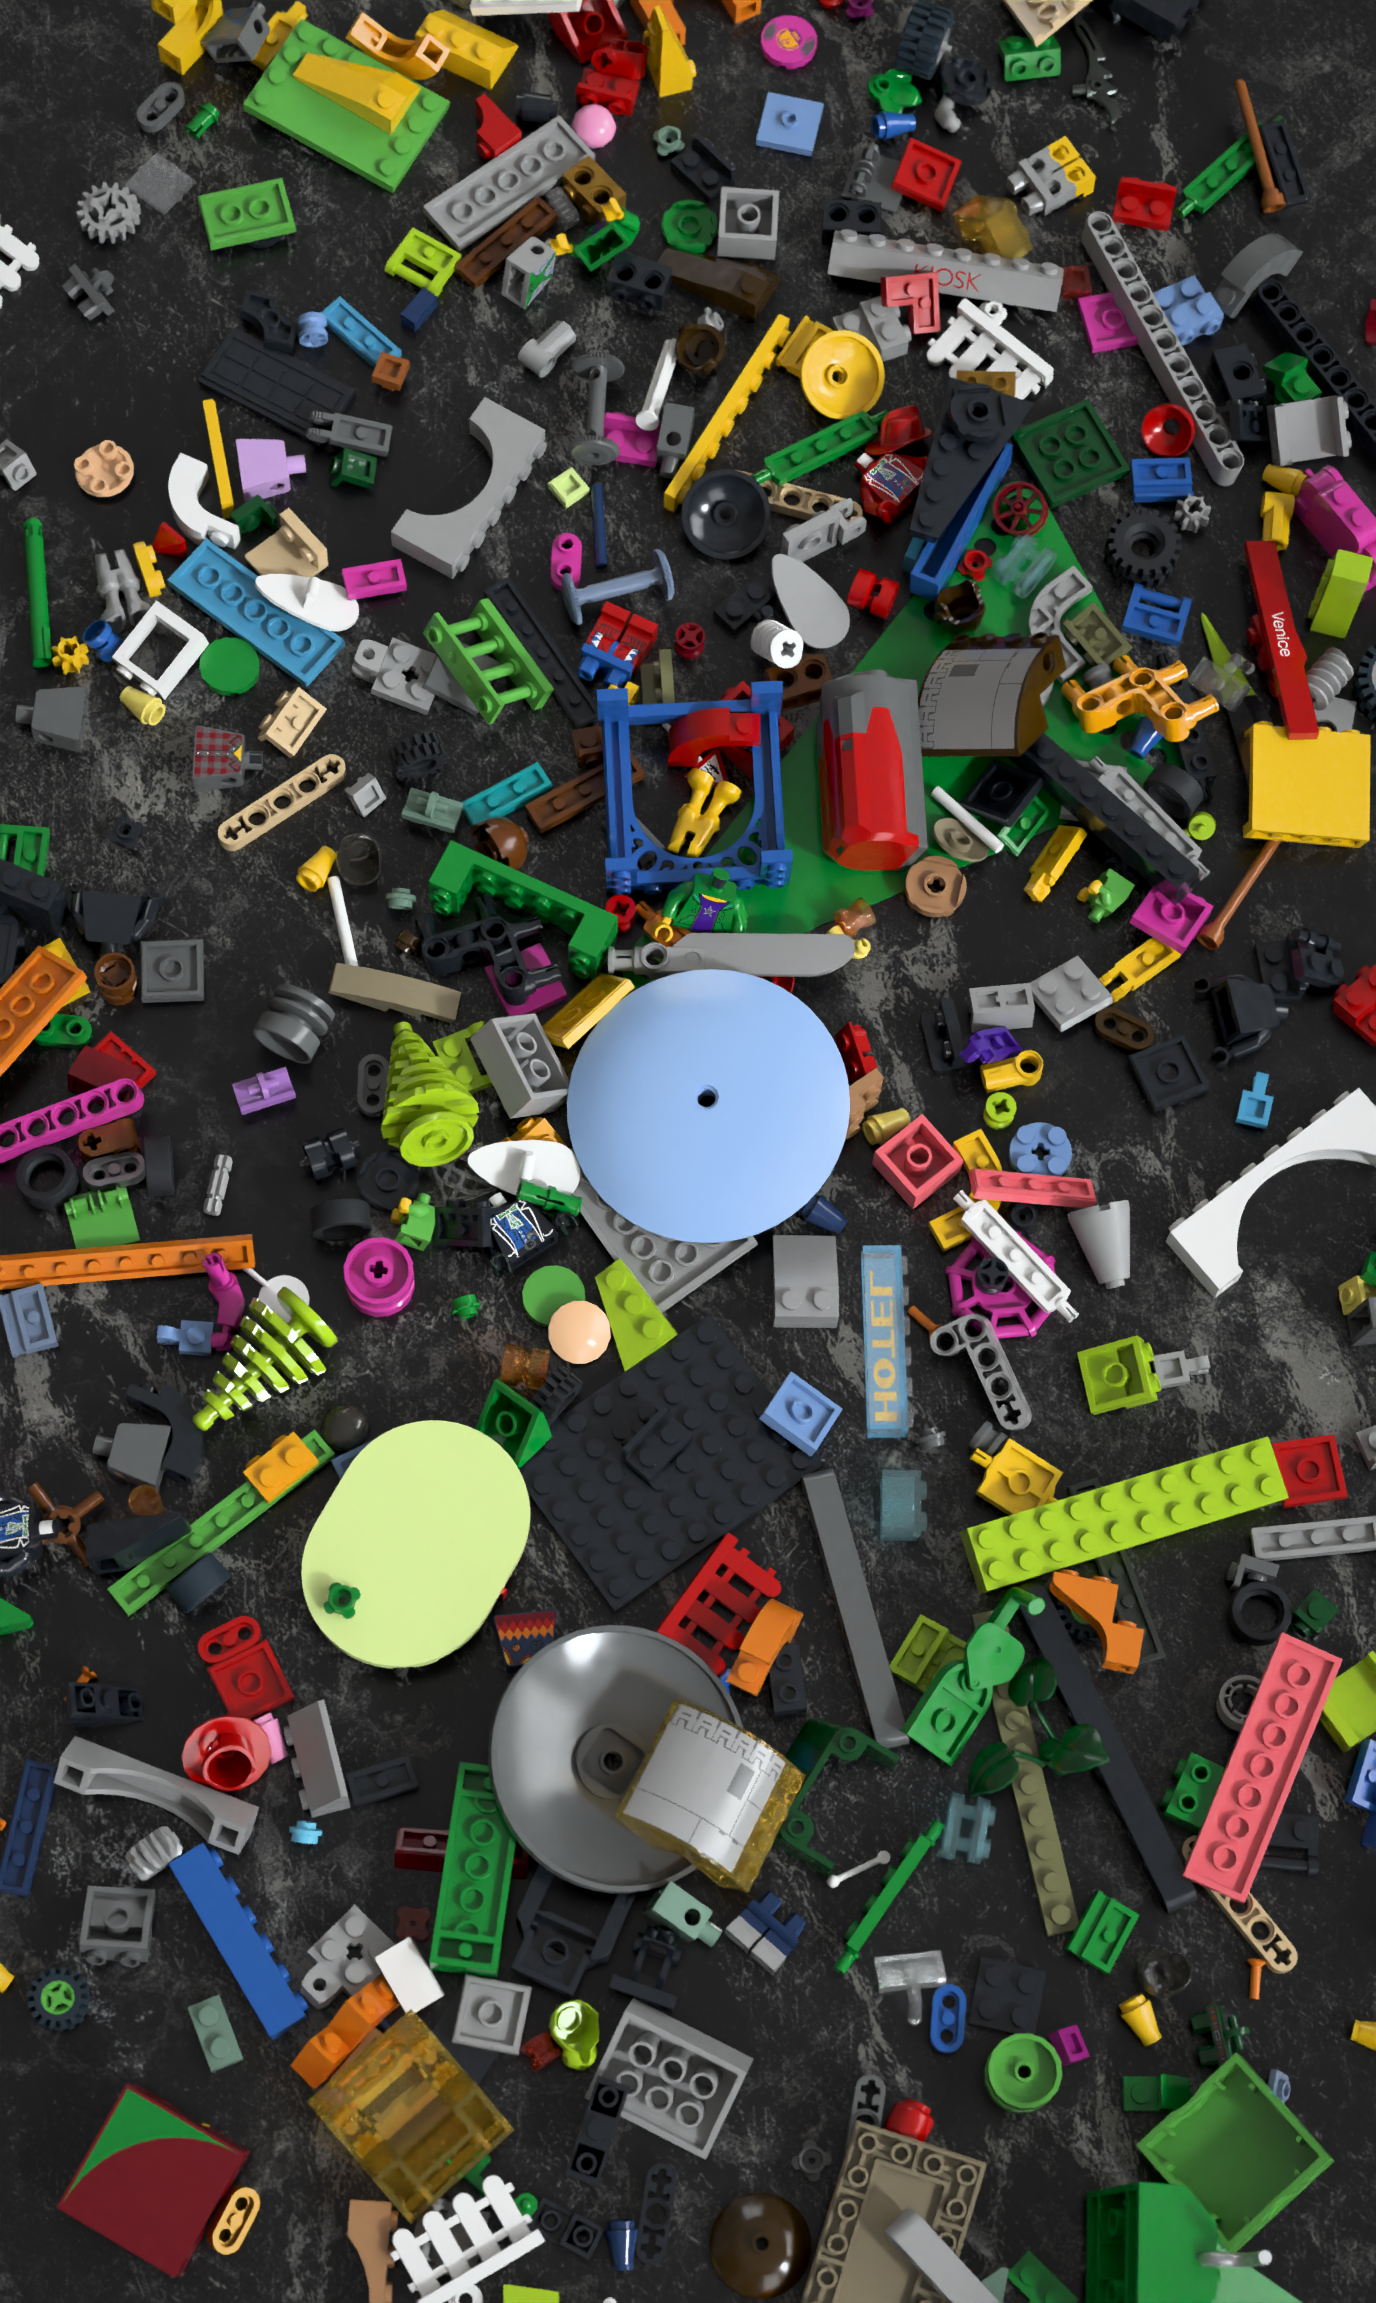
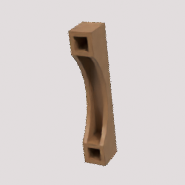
M350 2200L347 2235L357 2249L365 2267L369 2285V2303H392L393 2282H387L388 2267L394 2268L395 2261L390 2253L396 2249L394 2246H390V2234L397 2231L398 2211H392V2202Z

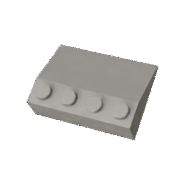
M633 1998L618 2024L584 2098L590 2100L597 2076L630 2086L621 2117L706 2160L754 2059Z

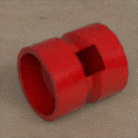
M860 568L851 586L847 604L860 610L868 607L871 614L886 619L896 599L900 583L885 577L878 580L875 573ZM874 591L879 594L878 597L873 596Z

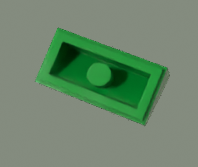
M1036 795L1011 828L997 823L991 830V833L1004 843L1003 848L1014 856H1018L1052 811Z

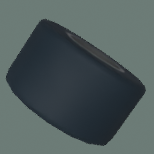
M209 1552L167 1587V1592L185 1613H188L230 1578V1574L213 1553Z

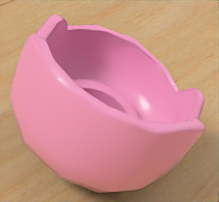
M591 104L582 107L575 113L571 129L588 147L599 148L604 147L612 140L616 126L611 113L601 105Z

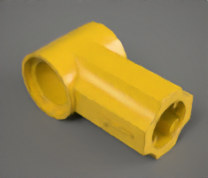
M1264 491L1260 514L1261 518H1263L1262 541H1275L1278 552L1279 550L1287 549L1289 524L1293 515L1295 497L1294 494Z
M1026 1050L1017 1057L981 1065V1079L986 1093L1018 1085L1032 1086L1036 1084L1042 1074L1043 1059L1037 1052ZM1025 1063H1030L1037 1070L1033 1073H1026L1021 1069V1066Z

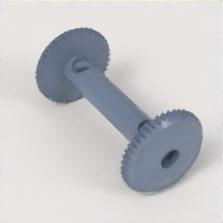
M659 549L653 551L655 568L650 571H640L591 584L583 589L575 588L570 574L565 573L561 578L562 594L572 622L577 625L582 624L580 606L584 603H594L646 589L652 585H659L666 601L671 600L674 596V582L664 552Z

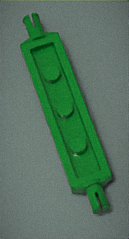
M1277 116L1274 121L1281 120L1282 116ZM1258 122L1257 126L1262 125L1264 123ZM1248 133L1244 134L1182 191L1181 197L1184 199V202L1175 209V214L1179 218L1183 219L1192 209L1203 214L1256 166Z
M862 410L764 458V469L751 474V477L759 484L771 479L779 487L877 439V427L882 424L884 417L888 414L887 410H883L873 416Z
M933 1819L924 1835H920L916 1842L912 1839L908 1841L900 1853L904 1860L899 1868L896 1869L891 1866L881 1881L886 1886L879 1897L873 1893L862 1910L867 1913L860 1924L854 1921L844 1935L848 1942L843 1949L844 1952L833 1966L838 1972L845 1975L853 1961L859 1957L857 1953L930 1846L934 1847V1842L945 1828L941 1822Z

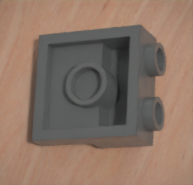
M88 1886L79 1942L81 1958L86 1959L92 1965H103L106 1963V1960H117L123 1966L137 1967L140 1965V1962H148L156 1898L155 1889Z

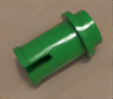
M210 103L200 105L199 112L185 125V132L191 130L188 135L194 140H199L200 136L212 123L216 124L218 122L219 111Z

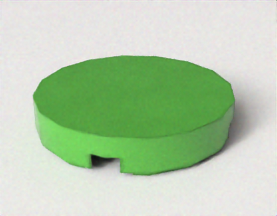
M558 1265L544 1266L534 1271L526 1280L522 1291L523 1308L528 1317L536 1324L548 1327L552 1314L561 1306L572 1301H585L584 1285L579 1276L568 1268Z

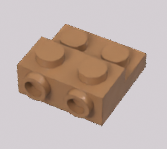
M877 1068L849 1086L850 1113L846 1139L853 1137L861 1130L860 1126L864 1119V1113L871 1110L879 1102L878 1099L884 1077Z

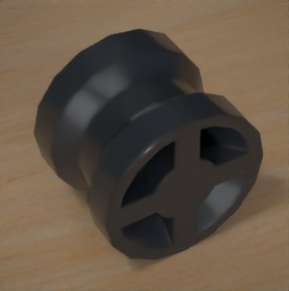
M995 1257L983 1260L979 1264L975 1275V1284L978 1290L987 1295H995L1001 1292L1009 1275L1007 1265L1001 1259Z

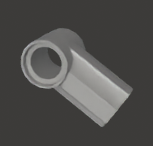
M557 320L537 340L531 339L522 347L518 354V360L539 377H545L555 366L557 358L576 341V334L565 321Z

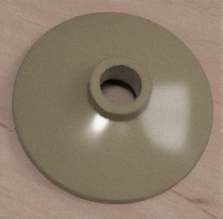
M943 818L935 823L933 836L936 842L950 856L969 862L982 861L987 857L989 847L958 819Z

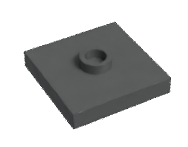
M460 641L464 648L469 647V645ZM437 653L422 688L476 716L479 711ZM486 654L472 658L480 671L500 665L499 661Z
M203 939L140 941L142 1003L204 1001Z

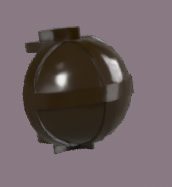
M689 322L678 330L679 335L675 345L677 360L690 373L709 375L711 374L710 371L718 366L725 355L726 344L724 337L712 325H693L692 322Z
M966 579L958 585L942 589L934 603L935 621L939 625L942 624L945 629L955 635L974 632L980 627L986 611L984 600L979 594V591L982 589L970 579Z

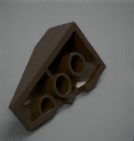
M670 248L665 249L657 262L673 267L672 283L753 324L781 281V276L757 264Z

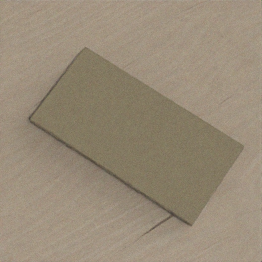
M856 2120L800 2303H946V2300L891 2242L884 2231L909 2206L921 2216L959 2258L987 2163Z

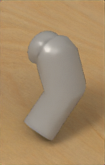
M943 94L935 110V119L943 129H947L952 133L960 127V120L956 118V114L952 110L955 102Z

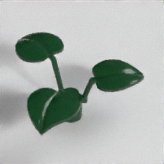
M1038 1657L1025 1664L1015 1673L1008 1686L1009 1698L1015 1705L1024 1707L1031 1703L1032 1710L1049 1737L1039 1748L1040 1757L1038 1758L1018 1750L1010 1752L1008 1746L1003 1742L993 1743L985 1747L975 1757L969 1772V1791L973 1797L979 1794L998 1792L1010 1785L1018 1773L1019 1765L1015 1759L1017 1757L1036 1763L1041 1768L1047 1765L1057 1775L1089 1770L1110 1761L1101 1735L1090 1724H1078L1069 1728L1064 1733L1062 1741L1054 1735L1037 1704V1701L1050 1699L1057 1686L1055 1669L1047 1659Z

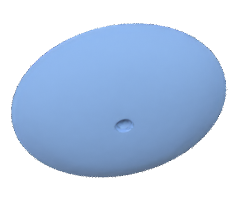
M717 969L692 970L672 974L638 988L618 1002L597 1023L583 1044L572 1070L567 1098V1122L571 1143L584 1175L600 1197L619 1215L634 1225L668 1239L692 1243H722L743 1239L766 1231L795 1214L819 1191L831 1174L845 1142L850 1113L849 1085L841 1054L832 1036L812 1010L782 987L765 979L746 973ZM704 1096L715 1098V1102L709 1107L701 1106L699 1101Z

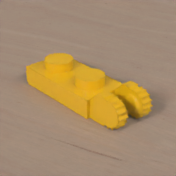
M1152 937L1115 963L1114 968L1101 976L1099 981L1106 987L1118 976L1124 980V984L1111 992L1114 1003L1123 998L1130 990L1134 991L1179 959L1181 954Z

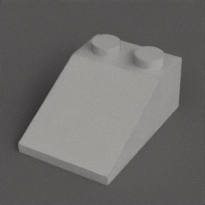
M773 1235V1327L836 1328L839 1319L836 1236Z

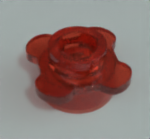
M408 1906L400 1907L397 1912L400 1918L399 1927L396 1928L397 1937L406 1939L411 1936L419 1941L425 1940L429 1935L426 1927L427 1920L431 1916L430 1911L425 1907L420 1909L409 1908ZM412 1920L416 1921L415 1926L410 1925Z

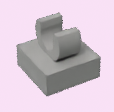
M370 773L364 777H359L356 784L351 788L347 787L345 789L356 812L362 817L368 815L387 799L378 781Z

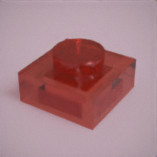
M1088 265L1062 267L1064 268L1061 285L1062 299L1091 296L1092 286Z

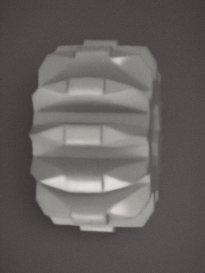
M161 1826L134 1845L126 1853L125 1859L134 1874L141 1880H148L167 1867L168 1863L178 1858L184 1848L180 1843V1839L168 1826Z

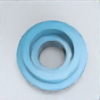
M297 1820L296 1826H289V1832L292 1833L291 1841L307 1844H317L318 1836H322V1830L316 1829V1822Z

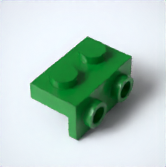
M1053 34L1038 47H1035L1029 37L1011 36L1006 40L998 41V53L1004 63L1005 81L1060 74L1061 48Z

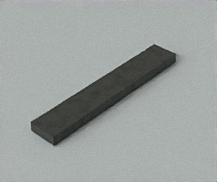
M1098 1477L1068 1486L1066 1490L1069 1497L1101 1488ZM1126 1550L1093 1559L1099 1576L1110 1579L1112 1584L1119 1585L1115 1603L1116 1608L1114 1610L1116 1622L1120 1620L1130 1621L1137 1625L1136 1628L1144 1629L1138 1668L1165 1659V1652Z

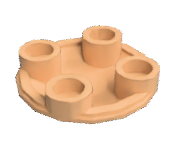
M105 440L99 445L89 448L74 462L75 477L79 486L88 494L96 497H111L122 492L130 484L134 475V464L130 455L110 440Z
M572 1301L561 1306L552 1314L548 1326V1339L553 1351L560 1359L573 1364H586L598 1359L607 1349L611 1338L610 1323L606 1314L597 1305L587 1301Z

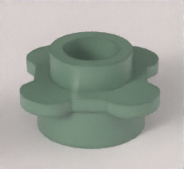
M665 126L653 134V139L658 144L657 152L662 156H666L674 151L680 153L685 148V144L681 141V131L676 127Z

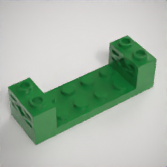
M452 840L450 841L429 880L430 905L433 906L436 912L444 916H449L450 914L458 918L474 888H477L480 894L491 895L492 898L494 896L501 899L508 907L519 911L523 909L532 915L537 913L541 922H551L560 926L563 932L573 936L568 945V969H571L574 975L582 979L590 978L594 980L600 974L608 959L609 946L614 947L617 941L618 916Z
M459 1763L429 1964L430 1969L434 1971L497 1979L516 1838L510 1832L495 1801L487 1765Z

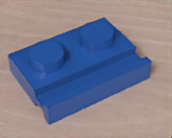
M1190 458L1131 459L1130 472L1134 496L1133 503L1177 502L1178 500L1185 501L1188 494L1194 496L1192 492Z

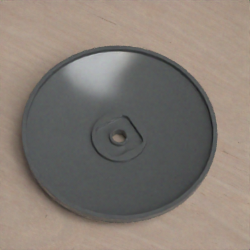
M627 1625L595 1626L572 1632L548 1644L533 1655L508 1683L495 1710L489 1735L488 1768L493 1794L505 1823L519 1844L534 1860L561 1879L577 1886L600 1892H643L662 1887L668 1881L674 1882L684 1877L709 1858L708 1855L678 1837L640 1819L624 1814V1810L679 1704L707 1714L731 1727H740L744 1731L736 1706L727 1689L713 1670L691 1650L669 1637L644 1628ZM606 1754H614L618 1758L619 1767L616 1771H610L606 1768L604 1764Z

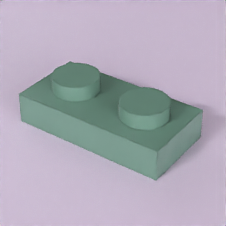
M220 1995L187 2007L211 2072L244 2060Z

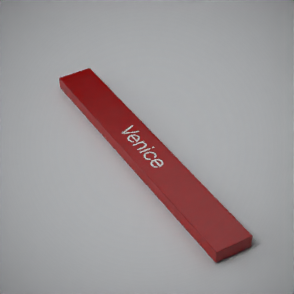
M1246 541L1244 552L1287 739H1317L1320 732L1275 541Z

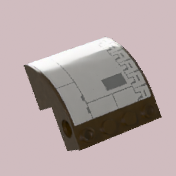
M1039 632L1031 636H1021L1020 633H1011L1005 637H995L993 633L984 634L980 637H970L968 634L955 636L952 642L938 654L929 667L918 696L922 757L1021 756L1048 729L1040 695L1067 669L1059 635L1048 636L1046 632Z

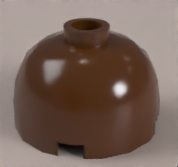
M497 816L472 826L471 837L477 834L478 843L473 845L476 852L515 870H519L527 857V843L529 842L528 835L522 826L518 827L513 821Z

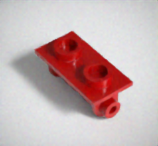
M848 1022L835 1035L836 1046L841 1053L845 1065L847 1078L852 1085L877 1068L874 1056L863 1057V1053L871 1051L866 1030L862 1029L861 1025L852 1026V1023Z

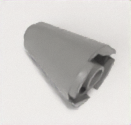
M1116 1201L1108 1205H1096L1070 1212L1068 1214V1221L1099 1285L1106 1284V1289L1124 1286V1279L1130 1278L1129 1201Z

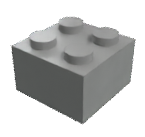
M721 187L717 256L775 260L779 205L778 190Z

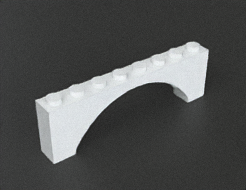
M1360 1088L1351 1094L1348 1091L1341 1094L1333 1102L1335 1106L1328 1112L1325 1109L1319 1111L1311 1118V1125L1304 1130L1302 1127H1298L1287 1137L1288 1142L1281 1148L1278 1145L1273 1146L1264 1154V1161L1257 1166L1254 1162L1248 1165L1240 1173L1241 1178L1235 1183L1231 1181L1226 1182L1216 1191L1218 1196L1209 1202L1207 1199H1204L1192 1210L1194 1214L1186 1220L1181 1217L1169 1227L1171 1232L1167 1237L1166 1243L1214 1299L1237 1282L1243 1272L1238 1265L1237 1237L1241 1215L1249 1198L1267 1179L1295 1164L1320 1159L1357 1161L1376 1168V1106Z

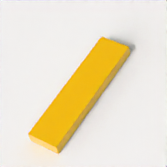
M213 399L203 400L223 518H230V514L234 512V504L215 401Z

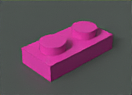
M401 559L342 569L348 601L407 590Z

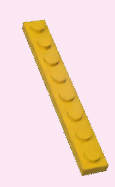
M779 314L664 492V508L674 512L679 503L683 505L685 495L693 481L702 477L705 471L704 464L707 459L715 457L720 446L718 442L722 436L727 437L734 425V417L737 413L740 415L743 413L748 404V395L751 391L756 392L763 379L761 375L765 369L770 370L777 357V350L779 347L784 348L791 336V332L788 331L789 318Z

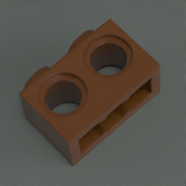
M823 653L804 655L801 657L798 665L792 668H783L774 664L769 669H766L765 681H782L791 685L787 688L783 687L781 712L819 702L821 685L828 680H833ZM815 674L820 678L813 680L809 679L807 675Z

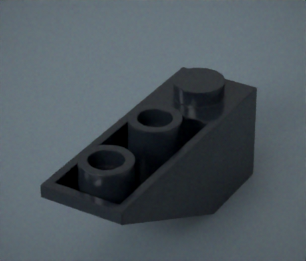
M166 1511L159 1515L134 1516L131 1519L104 1520L100 1523L87 1525L86 1560L96 1575L126 1571L189 1534L191 1526L182 1511Z

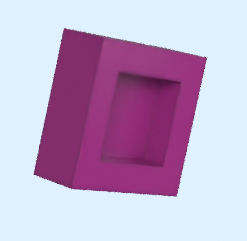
M1077 2025L1057 2030L1048 2035L1052 2046L1061 2060L1062 2067L1090 2057Z

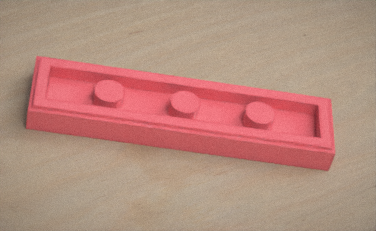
M971 1169L969 1175L975 1199L1076 1208L1092 1207L1097 1202L1091 1179L984 1169Z

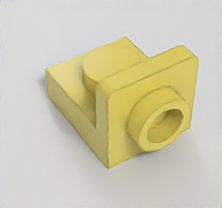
M1355 1276L1338 1287L1339 1299L1344 1315H1349L1368 1297H1376V1288L1360 1279V1276Z

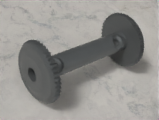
M604 352L586 353L577 358L573 364L576 375L589 380L586 435L571 440L568 445V452L575 460L588 465L610 463L619 456L620 448L615 441L603 436L607 382L621 378L625 367L617 357Z

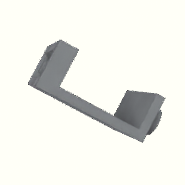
M1328 396L1266 406L1273 465L1281 467L1292 465V462L1336 455L1349 456L1348 448H1351L1352 440L1350 432L1346 431L1345 422L1349 412L1347 403L1343 401L1342 396Z

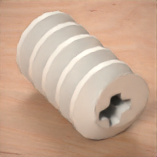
M772 619L764 620L754 628L750 642L751 649L756 654L783 668H792L798 665L803 651V641L796 631Z

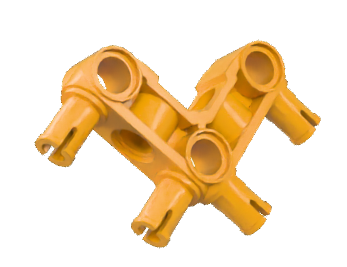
M1122 655L1124 662L1118 657L1113 663V668L1121 675L1120 677L1087 693L1076 680H1070L1072 687L1066 682L1061 688L1062 695L1072 704L1073 713L1079 719L1081 730L1087 733L1100 732L1116 724V721L1132 713L1140 712L1153 722V728L1164 739L1170 742H1179L1188 737L1189 730L1194 728L1197 721L1219 711L1218 703L1211 694L1187 704L1169 687L1171 684L1188 677L1187 669L1180 660L1157 671L1156 669L1153 670L1146 667L1138 668L1128 655Z

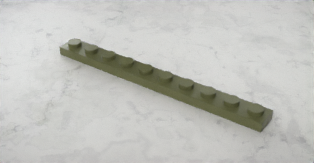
M994 1610L972 1614L973 1629L975 1630L981 1623L987 1622ZM1008 1625L1004 1629L1007 1633H1009ZM1010 1681L993 1686L991 1705L1000 1742L1005 1743L1010 1752L1018 1750L1039 1758L1027 1706H1017L1010 1700L1008 1695ZM1017 1757L1015 1759L1019 1765L1018 1773L1010 1785L1046 1937L1070 1933L1075 1930L1079 1921L1043 1770L1038 1764Z

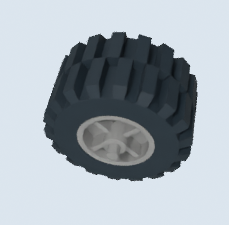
M918 0L908 15L904 28H898L897 33L901 34L895 58L898 70L930 80L935 75L945 51L951 52L952 49L948 42L954 22L953 10L924 0Z

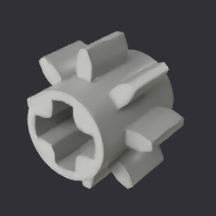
M1188 494L1184 502L1181 500L1177 501L1175 507L1177 511L1174 514L1173 520L1179 521L1182 531L1186 529L1193 530L1196 533L1200 525L1207 526L1211 506H1205L1203 496L1199 498Z

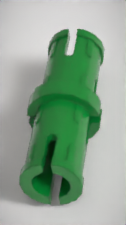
M525 1180L520 1181L516 1192V1199L518 1200L521 1199L541 1205L542 1209L547 1211L554 1209L561 1212H570L575 1217L579 1214L582 1205V1197L556 1191L557 1189L554 1186L549 1185L546 1188L526 1182Z

